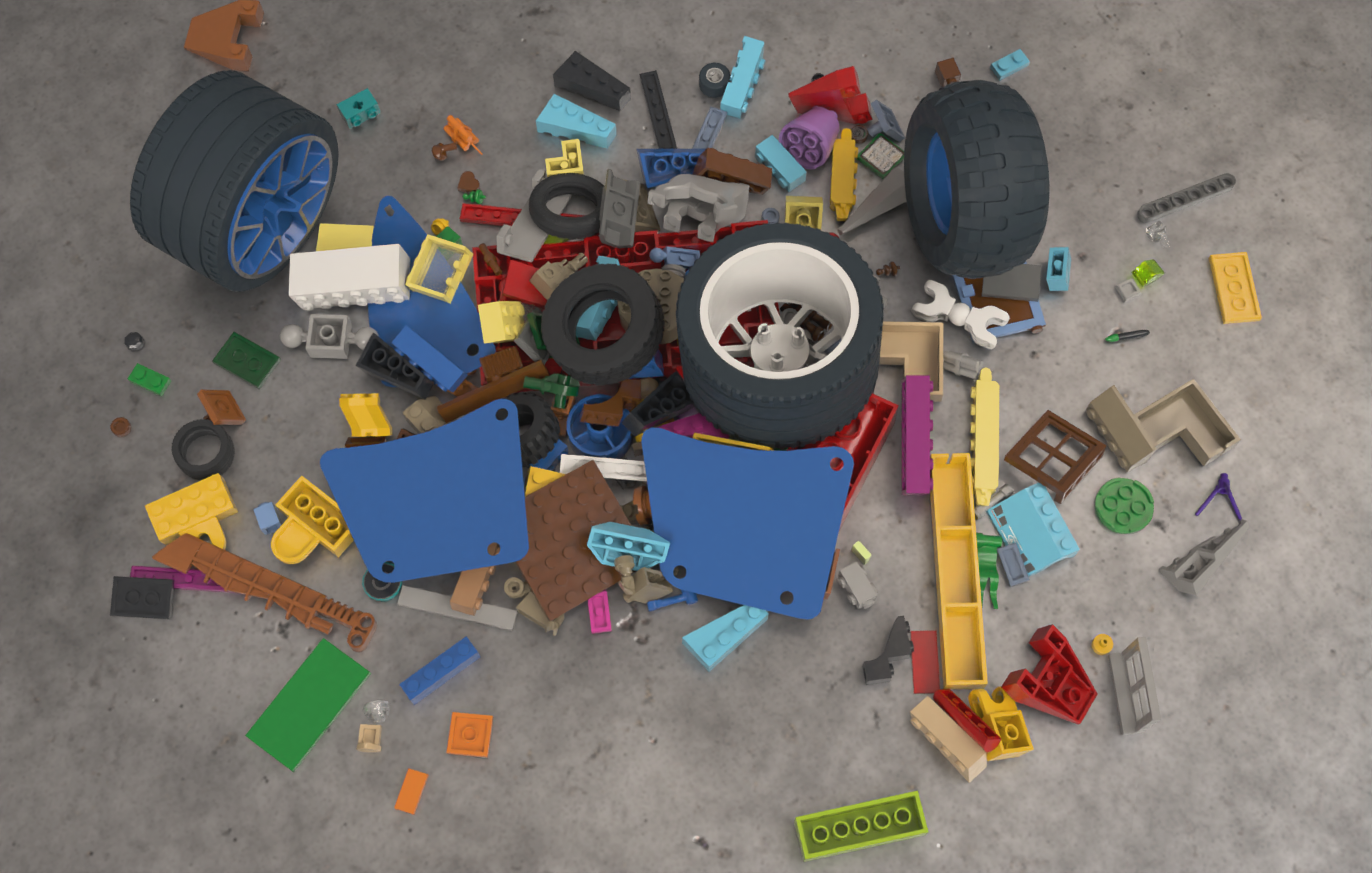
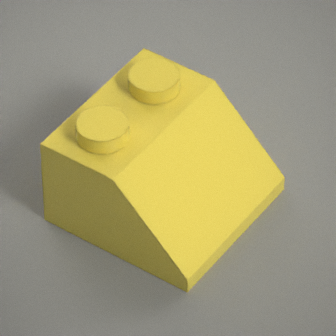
M786 196L785 223L801 224L821 229L822 197Z

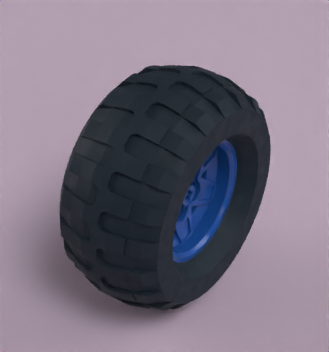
M985 80L953 82L923 97L911 115L904 147V183L907 207L913 232L922 253L938 271L969 279L998 276L1012 270L1013 267L1024 264L1033 255L1042 239L1049 210L1050 189L1045 144L1038 121L1031 107L1015 89H1011L1008 85H999Z

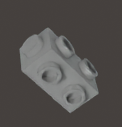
M856 561L839 571L838 582L842 588H846L849 593L847 595L852 605H856L857 609L862 607L867 609L875 603L878 591L875 585L868 581L866 577L868 576L862 565L860 566Z

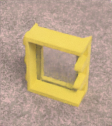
M427 234L426 239L422 242L418 257L414 260V266L407 276L405 285L413 292L415 291L451 304L458 285L462 282L473 257V253L466 246Z

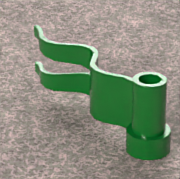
M976 532L981 603L983 606V594L987 580L990 578V598L993 608L998 609L997 588L999 574L996 560L997 548L1002 546V536L983 535V533Z

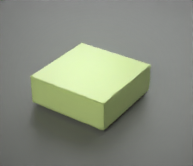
M857 541L851 551L865 565L870 561L871 553L860 541Z

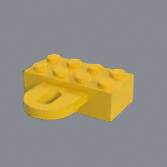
M219 473L145 505L157 537L164 545L173 542L185 533L197 538L207 534L213 545L225 550L226 537L219 521L238 513L226 482Z

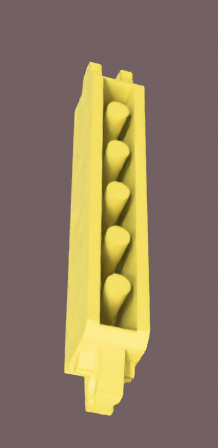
M983 368L978 375V380H976L974 387L971 386L970 398H973V404L970 406V415L973 416V422H970V433H973V440H970L969 451H972V458L970 460L976 506H989L991 495L995 493L998 487L999 384L996 381H992L990 369Z

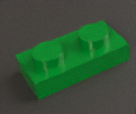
M138 363L127 378L129 382L159 396L164 394L171 383L169 377Z

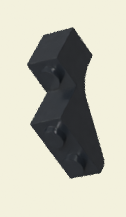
M904 615L896 618L884 653L876 659L864 661L862 668L866 685L890 682L894 675L893 664H889V662L910 659L912 652H914L912 640L909 641L908 633H910L909 622L905 621Z

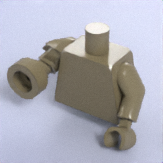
M624 555L614 560L615 570L622 574L621 581L618 584L624 592L623 598L626 602L637 601L647 604L649 601L657 600L673 592L672 585L664 578L660 571L642 567L631 576L632 568L635 567L632 556ZM678 566L673 570L674 576L679 573Z
M516 577L506 580L504 584L506 595L514 599L524 598L516 607L518 613L544 628L546 633L553 630V636H556L558 628L564 621V614L552 621H548L526 580L522 582L521 579Z

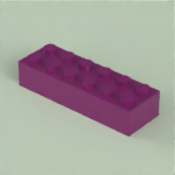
M906 375L901 380L902 495H927L930 493V490H933V478H930V470H933V459H930V451H933V439H930V431H933V419H930V412H933V400H930V392H933V381H930V375Z

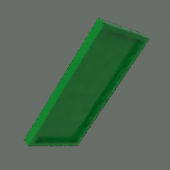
M323 638L245 736L292 772H295L371 673Z

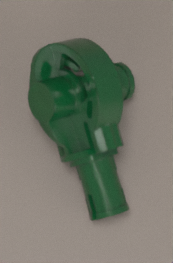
M552 374L542 379L525 376L523 388L540 390L542 395H544V391L554 393L555 401L553 407L565 409L567 396L577 397L580 387L578 380L565 374Z

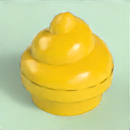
M442 218L435 219L431 225L432 232L437 236L449 226V221Z

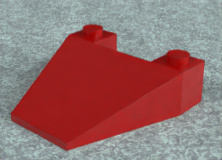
M854 66L836 70L788 93L798 114H804L814 106L834 111L838 116L837 120L841 122L863 124L873 120L869 98L866 93L861 94L859 78Z
M1053 624L1038 628L1029 644L1042 657L1032 674L1026 668L1010 672L1001 688L1016 702L1072 723L1081 724L1098 693L1067 638Z

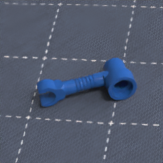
M681 590L682 594L647 602L648 610L654 611L686 601L687 605L698 602L697 594Z

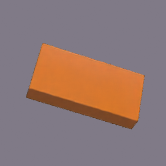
M408 768L394 808L415 815L429 775Z

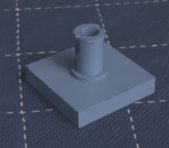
M877 99L873 101L871 106L879 121L867 128L869 134L874 138L877 134L884 131V133L898 142L904 140L905 136L892 109Z

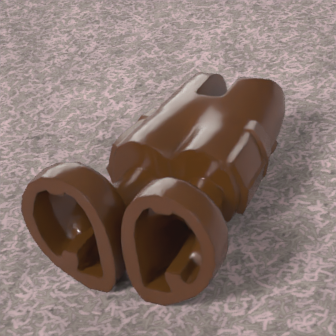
M784 303L780 310L783 312L785 309L793 308L799 312L802 305ZM813 310L800 326L804 330L807 329L812 335V340L818 343L824 338L826 332L830 331L833 324ZM813 320V321H814L815 323H817L819 326H818V327L815 326V325L812 324L810 321Z

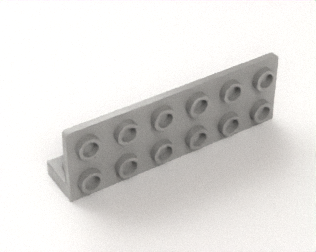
M538 169L532 179V191L539 182L545 179V170ZM572 195L554 197L546 203V206L553 213L561 215ZM529 199L513 225L504 224L497 234V253L533 262L549 234L541 230L532 220L529 212Z

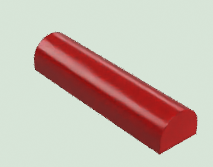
M951 689L935 690L933 701L985 752H991L999 745L1001 737Z

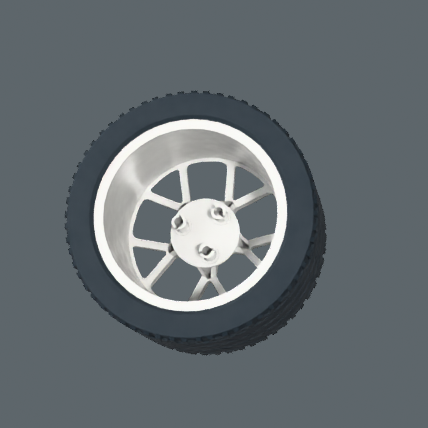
M766 223L735 231L733 234L725 236L722 240H718L716 244L708 247V250L704 251L701 257L694 261V265L689 268V273L685 275L684 282L681 283V290L678 292V300L676 302V324L684 383L686 384L691 401H694V406L700 410V414L705 416L709 423L711 422L714 425V428L720 429L721 433L728 434L730 438L738 439L741 442L767 446L772 449L805 447V445L823 441L828 436L832 437L837 431H842L845 425L848 426L852 419L858 417V413L862 412L864 405H867L869 402V397L872 396L873 389L876 386L879 371L884 316L883 298L877 278L873 276L872 269L868 268V263L863 261L862 256L856 253L853 247H849L845 241L839 240L838 237L832 236L826 231L823 232L821 229H815L807 225ZM774 303H795L802 305V308L788 324H783ZM764 304L774 324L767 326L765 323L759 325L758 333L752 340L737 318L743 312H749L751 308ZM815 310L823 315L825 320H829L833 324L834 330L811 347L804 335V330L799 326ZM730 325L744 345L720 346L718 342L726 327ZM840 338L842 339L829 355L821 354ZM733 357H752L755 364L754 368L737 361ZM805 364H813L808 367L802 368Z

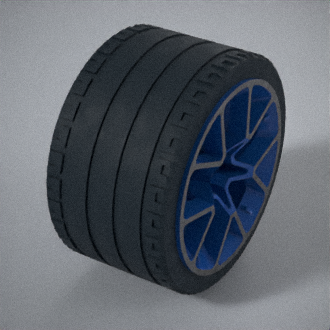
M223 70L205 76L189 86L170 104L157 121L143 146L135 167L130 191V210L135 230H137V233L144 241L230 291L241 292L259 287L275 277L290 263V254L299 253L316 228L327 206L338 168L339 151L335 131L326 119L241 72Z

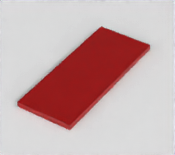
M910 631L914 646V652H912L914 694H934L935 690L940 689L937 631Z

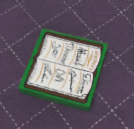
M879 133L858 154L856 159L880 178L884 179L893 168L897 167L904 160V151L883 134Z

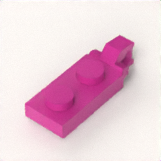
M605 589L588 599L592 634L612 631L608 596Z

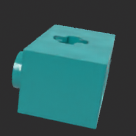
M368 88L336 104L340 115L349 129L357 127L381 113L377 101Z

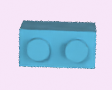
M1054 247L1049 250L1047 283L1050 291L1069 290L1071 269L1069 247Z

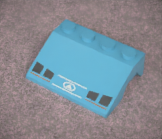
M1040 483L1021 490L986 511L999 536H1002L1004 545L1017 544L1028 577L1045 570L1058 561L1074 557L1080 550L1049 492Z

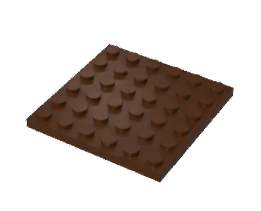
M594 460L525 497L529 550L524 558L515 563L548 621H552L621 581L622 574L616 571L614 566L601 564L587 546L591 527L594 525L614 522L631 526Z

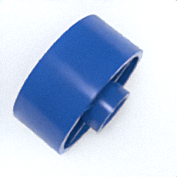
M604 394L591 395L577 402L571 409L566 426L570 446L577 456L620 459L630 449L633 434L622 424V421L630 413L629 410L623 409V416L619 426H607L602 431L592 429L598 424L580 422V414L584 404L602 403L611 399L612 396Z

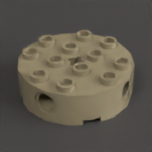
M643 270L638 274L648 282L657 296L664 313L665 327L661 344L671 343L678 339L676 302L678 300V292L681 290V283L684 282V279L669 270ZM617 300L620 323L626 331L630 324L631 309L628 304Z

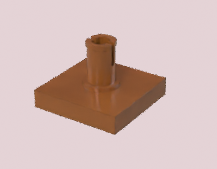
M201 389L197 393L208 413L203 417V420L208 419L214 425H242L246 421L229 390Z

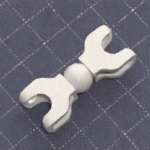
M933 280L926 281L924 290L926 294L934 298V301L930 304L915 303L911 312L916 318L925 322H936L938 320L948 322L950 319L954 325L964 326V329L971 333L972 339L977 345L988 349L995 348L997 339L986 328L992 324L1005 326L1010 319L1007 312L995 306H986L982 309L973 307L971 310L965 303H956V299L950 297L945 285Z

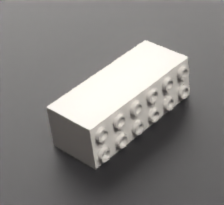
M400 244L290 254L289 297L303 310L307 311L313 310V308L330 309L333 306H365L367 303L385 304V302L390 301L401 303L404 300H410V289L405 285L407 276L410 274V257Z

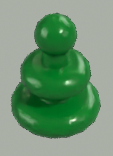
M480 189L476 190V192L471 191L470 194L464 193L462 196L464 200L469 199L470 202H476L478 205L482 204L483 199H486V195H483Z

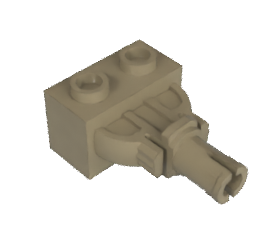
M579 253L566 265V259L552 264L548 261L535 272L530 282L548 300L555 288L565 278L567 279L569 275L586 264L588 258L584 257L582 259L584 254Z

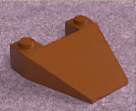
M238 0L193 17L184 49L231 70L249 72L253 56L248 45L236 44L241 25L261 27L264 11L260 1Z

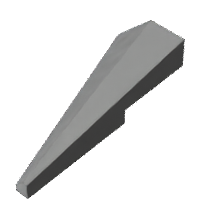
M898 167L893 168L837 230L839 235L906 202L904 171Z
M1240 520V525L1233 529H1225L1224 534L1218 538L1213 536L1189 550L1190 554L1182 559L1179 557L1175 558L1174 563L1170 566L1160 567V573L1180 592L1197 596L1248 530V521Z

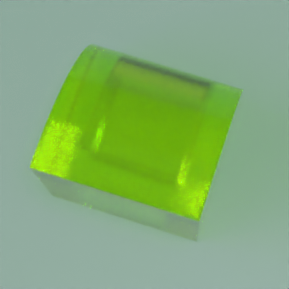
M1154 259L1143 261L1131 272L1142 287L1153 283L1165 274Z

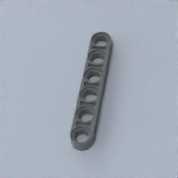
M1225 173L1146 203L1140 207L1137 213L1138 219L1148 223L1229 192L1234 187L1236 179L1232 174ZM1223 179L1229 180V181L1231 182V185H1230V186L1224 185V184L1222 183V180H1223ZM1206 186H1213L1215 188V191L1209 192L1206 189ZM1190 192H1197L1199 198H1193ZM1174 198H1181L1183 204L1175 203ZM1159 204H1164V205H1166V206H1167V210H1165V211L1160 210V209L1158 208V205H1159ZM1143 210H1148V211H1150L1151 216H1150V217L1144 216V215L1142 214V211H1143Z

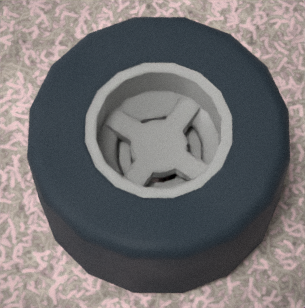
M713 62L705 65L699 74V87L703 94L712 98L722 97L728 82H730L731 75L729 69L721 63Z

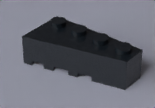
M574 51L553 74L555 87H563L568 89V92L574 94L576 92L583 95L586 99H594L612 109L621 111L631 100L630 87L577 51Z
M374 332L355 365L363 372L425 400L434 385V382Z
M676 370L622 421V424L634 436L640 435L645 430L656 427L695 407L694 401H691L690 395L687 392L684 379Z

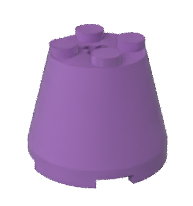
M814 106L811 110L788 122L779 134V142L803 168L816 169L829 158L840 128L837 120L838 116L832 110L829 111L825 108Z

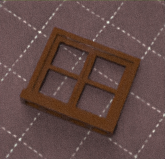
M1047 410L1005 455L1004 461L1055 492L1054 501L1062 504L1100 461L1107 445L1050 410ZM1049 424L1067 434L1055 448L1038 438ZM1071 437L1088 447L1077 461L1059 451ZM1032 443L1049 453L1037 468L1020 458L1022 453ZM1053 457L1071 467L1059 481L1041 471Z

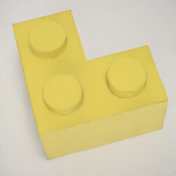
M579 139L561 141L563 157L545 159L547 177L562 173L584 175Z

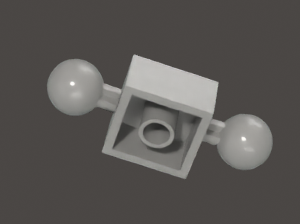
M310 314L308 331H303L296 324H288L282 328L280 340L289 348H296L302 342H306V350L310 358L348 359L350 344H356L360 349L364 350L373 332L377 336L379 335L371 327H362L356 333H352V324L348 315Z

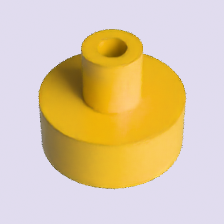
M1098 634L1092 640V649L1099 655H1106L1113 648V640L1107 634Z

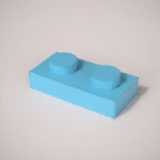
M1019 49L992 63L990 68L997 78L1002 80L1029 66L1030 61L1022 50Z

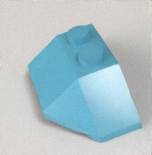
M607 522L591 527L587 546L599 562L604 565L615 567L614 560L616 558L630 555L634 558L635 567L632 570L638 571L642 567L650 568L658 563L665 562L670 542L649 529Z

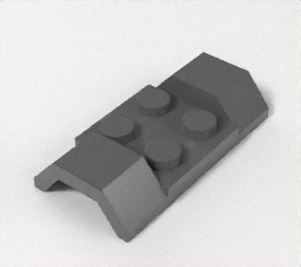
M611 169L607 170L606 182L602 192L599 237L601 243L617 249L631 248L634 242L640 181H625L615 177Z

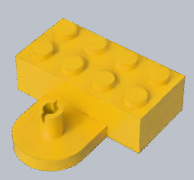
M303 476L275 504L279 511L288 518L274 533L271 540L273 554L283 563L296 564L303 561L319 543L339 558L354 541L338 504Z

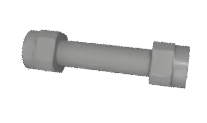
M1005 484L999 488L997 494L990 498L989 506L977 505L974 507L975 519H981L985 516L987 510L1002 499L1010 497L1014 493L1013 489L1008 484Z

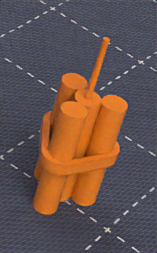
M449 115L447 117L448 125L444 126L443 129L452 138V142L458 144L464 151H467L469 146L472 145L483 155L474 145L479 142V139L472 133V129L459 118L455 119L452 115Z

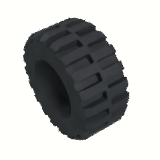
M525 392L518 393V395H509L507 399L512 401L517 407L519 426L533 422L531 427L520 435L522 467H529V464L539 463L538 460L546 458L548 456L547 453L549 451L552 452L554 449V443H557L560 433L559 421L548 403L541 396L534 393L526 394ZM501 408L497 410L495 416L500 421L505 420L508 416V411Z

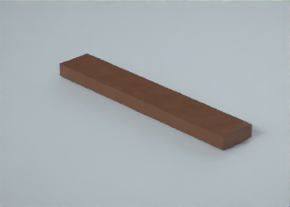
M539 360L437 406V410L444 421L448 423L494 400L501 399L523 389L525 376L542 379L545 376H550L543 361Z

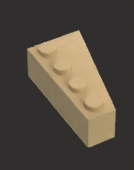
M929 696L910 711V722L912 725L925 734L927 740L939 749L942 755L949 760L969 783L987 767L986 752Z

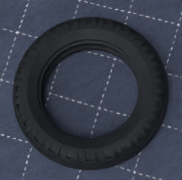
M562 173L545 178L531 192L529 198L531 218L541 230L558 238L582 239L599 233L601 221L599 216L604 185L592 177L575 173ZM571 194L589 199L596 205V209L582 217H564L550 211L546 203L554 197Z

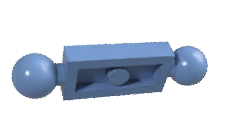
M668 246L663 250L654 248L650 252V259L655 263L664 260V265L675 264L685 269H689L694 265V261L700 258L699 250Z

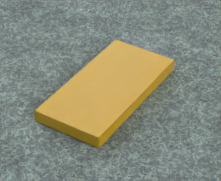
M1247 252L1210 255L1209 262L1223 324L1260 321L1262 316Z

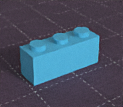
M773 135L756 146V160L766 167L772 168V176L777 179L782 188L790 192L806 181V170Z

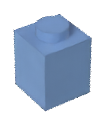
M272 502L261 503L257 508L253 509L259 527L265 535L277 531L282 525L277 508Z

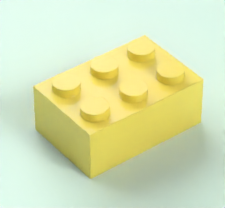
M497 301L478 305L484 344L506 343L515 340L524 325L523 316L525 311L521 301Z

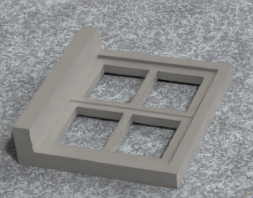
M1137 637L1122 653H1111L1108 655L1122 735L1141 734L1161 720L1146 637ZM1138 653H1139V655H1140V661H1141V666H1142L1143 678H1141L1140 667H1139L1138 656H1137ZM1131 660H1133L1134 671H1135L1136 682H1137L1136 684H1135V680H1134V674H1133V668H1132ZM1143 688H1146V694H1147V699H1148V704H1149V710H1150L1149 713H1148V711H1147L1146 700H1145V695H1144V689H1143ZM1137 693H1139V699H1140L1141 710H1142V715H1143L1142 718H1141V713H1140V707H1139V702H1138Z

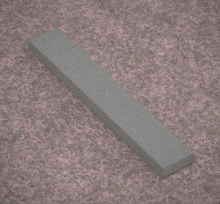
M402 586L397 602L398 606L509 631L514 629L518 615L516 610L482 603L480 610H477L475 616L452 610L450 605L452 596Z

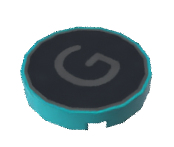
M384 562L382 571L389 574L394 570L395 566ZM367 569L363 576L362 585L365 593L371 599L386 602L394 599L399 594L403 581L383 582L374 578Z

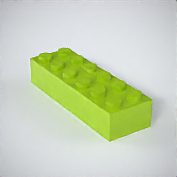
M918 790L798 816L794 819L804 862L925 836L928 833Z

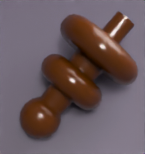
M891 261L889 266L884 265L883 269H877L876 274L882 275L884 273L885 276H889L891 273L892 276H896L900 266H896L895 262Z

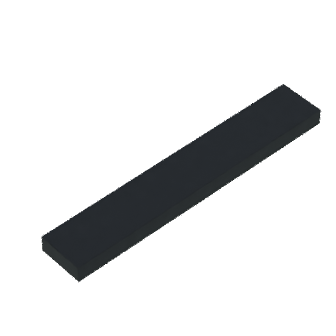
M657 70L639 74L658 149H677Z

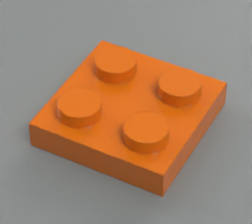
M452 712L446 753L488 758L494 717L490 715Z

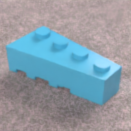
M747 36L743 38V50L738 52L736 67L733 66L730 76L731 82H728L720 106V110L727 111V115L739 119L742 113L747 111L748 98L751 99L753 96V86L758 83L760 77L758 73L760 70H763L766 61L763 59L764 41Z
M556 94L551 97L536 119L537 132L551 133L552 136L556 137L564 136L568 137L569 140L579 139L580 141H585V144L606 149L609 148L617 135L615 123Z
M598 256L596 261L599 264L620 265L618 259ZM605 300L589 307L577 323L576 336L596 341L615 307L618 305L617 300Z

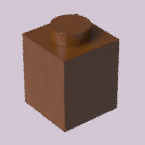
M954 57L937 62L935 74L941 87L960 81L961 73Z

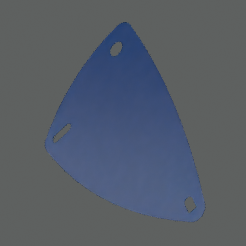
M385 196L379 203L372 234V246L400 244L410 257L411 272L414 260L418 257L422 242L426 239L427 234L393 196ZM388 205H391L394 210L393 216H388L384 209ZM439 249L434 256L422 287L444 294L448 286L446 280L448 277H452L454 271ZM461 282L451 304L415 291L413 292L411 289L410 300H404L401 303L393 301L385 302V304L368 303L370 327L375 329L379 337L393 349L396 346L391 342L407 325L466 374L481 367L479 358L496 352L494 343L484 344L479 313ZM471 344H477L479 347V352L475 356L467 354V348ZM406 354L403 356L407 361L410 360ZM420 366L417 368L422 373L425 371ZM435 378L431 380L434 382V385L439 383ZM381 380L385 386L396 387Z

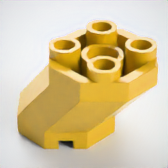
M379 393L340 394L339 406L351 427L352 437L392 435V426L380 405Z

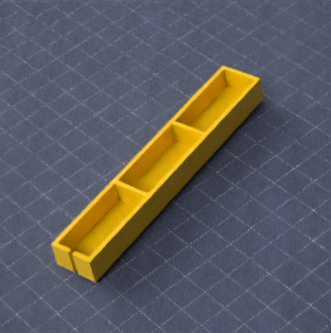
M949 453L931 454L930 459H933V470H930V478H933V490H930L943 689H984L988 681L970 453H952L949 464H946Z

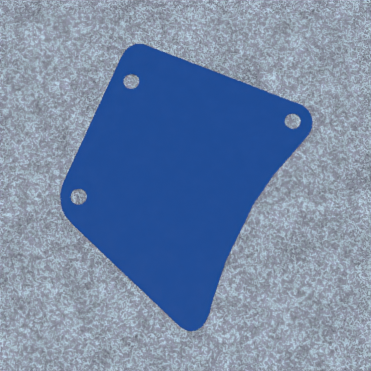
M508 399L494 400L454 422L425 433L381 444L335 448L325 452L320 459V467L370 574L380 581L400 582L512 563L524 558L529 550L518 411L515 404ZM504 408L508 411V416L505 420L500 421L495 415L497 410ZM493 542L500 545V552L494 556L490 555L487 551L488 546ZM386 561H392L395 565L394 570L389 574L382 571V565Z
M652 427L645 430L641 443L654 533L670 542L665 562L659 563L664 578L671 585L681 590L800 619L808 620L818 616L822 609L854 467L851 454L846 449L835 446L791 451L752 450L707 443L662 428ZM835 457L841 458L844 463L843 468L839 471H834L830 467V462ZM678 565L684 566L686 569V576L682 579L676 578L673 574L674 568ZM789 591L793 594L794 599L791 604L785 605L781 602L780 596L783 592Z

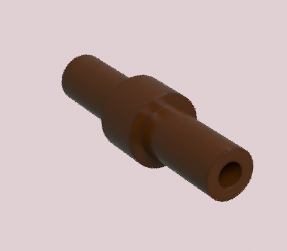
M485 243L480 244L479 249L484 255V261L492 268L496 276L500 275L502 270L497 264L495 255L489 251Z

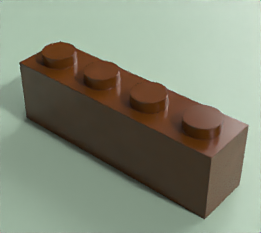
M707 148L700 154L692 175L727 183H744L750 186L749 193L763 195L771 188L772 168L766 167L764 164L751 162L748 159L735 157L729 153L717 151L714 148Z

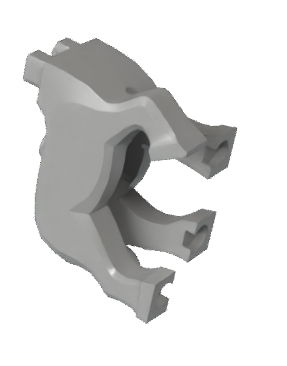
M679 174L672 177L667 183L656 186L654 190L651 189L647 204H656L662 208L668 205V211L664 216L663 229L679 233L681 218L689 215L702 221L698 225V238L713 242L715 233L720 228L731 226V223H738L746 216L750 186L744 183L721 182L697 175Z

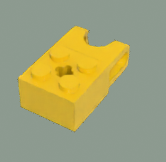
M1001 686L993 690L991 694L992 700L984 689H973L969 693L968 700L971 709L1001 737L999 745L993 751L986 752L987 761L1020 757L1034 750L1021 710L1017 709L1015 701Z

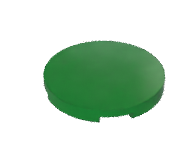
M1117 477L1107 481L1099 489L1095 498V511L1101 523L1109 530L1119 534H1134L1143 530L1152 520L1154 499L1148 488L1141 482Z

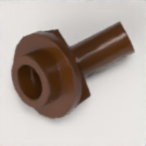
M439 143L432 147V154L437 160L444 161L447 158V151L457 150L456 143L445 145Z

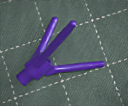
M1221 473L1218 485H1216L1213 492L1195 515L1199 516L1214 496L1220 493L1228 495L1238 519L1241 520L1240 511L1230 489L1228 474Z

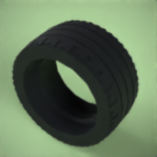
M208 419L193 420L183 425L174 436L171 446L172 455L178 467L186 475L197 480L206 479L217 473L223 475L234 460L235 449L231 437L219 424L214 425ZM205 435L217 436L221 441L219 453L213 460L202 465H191L186 459L187 449L194 440Z

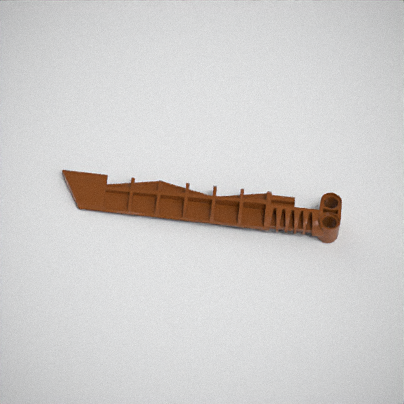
M188 533L180 536L152 556L154 560L185 574L193 565L206 575L204 578L205 583L212 579L225 592L245 594V601H249L251 596L268 599L265 606L267 611L275 602L287 611L285 619L289 620L294 616L307 629L312 627L329 635L334 624L319 618V615L348 627L351 631L347 642L355 652H362L367 648L377 629V622L372 614L364 613L360 610L355 612L353 607L349 609L346 604L342 606L340 601L335 603L333 598L329 600L326 595ZM365 620L372 621L371 625L366 628L362 627V623ZM362 638L363 640L360 645H353L354 639Z

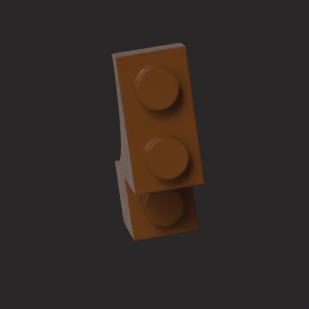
M626 379L621 381L618 392L611 399L598 404H584L580 414V422L619 426L623 416V409L633 410L641 401V380Z

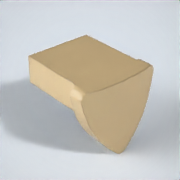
M360 724L356 750L361 752H380L382 748L380 746L382 726Z

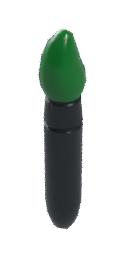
M1137 330L1112 334L1106 337L1105 340L1117 342L1119 340L1140 338L1149 335L1150 331Z

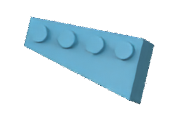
M743 605L682 637V644L710 672L766 622L769 613L766 610Z

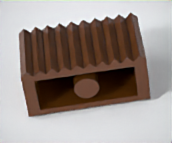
M516 346L479 358L487 383L523 368Z

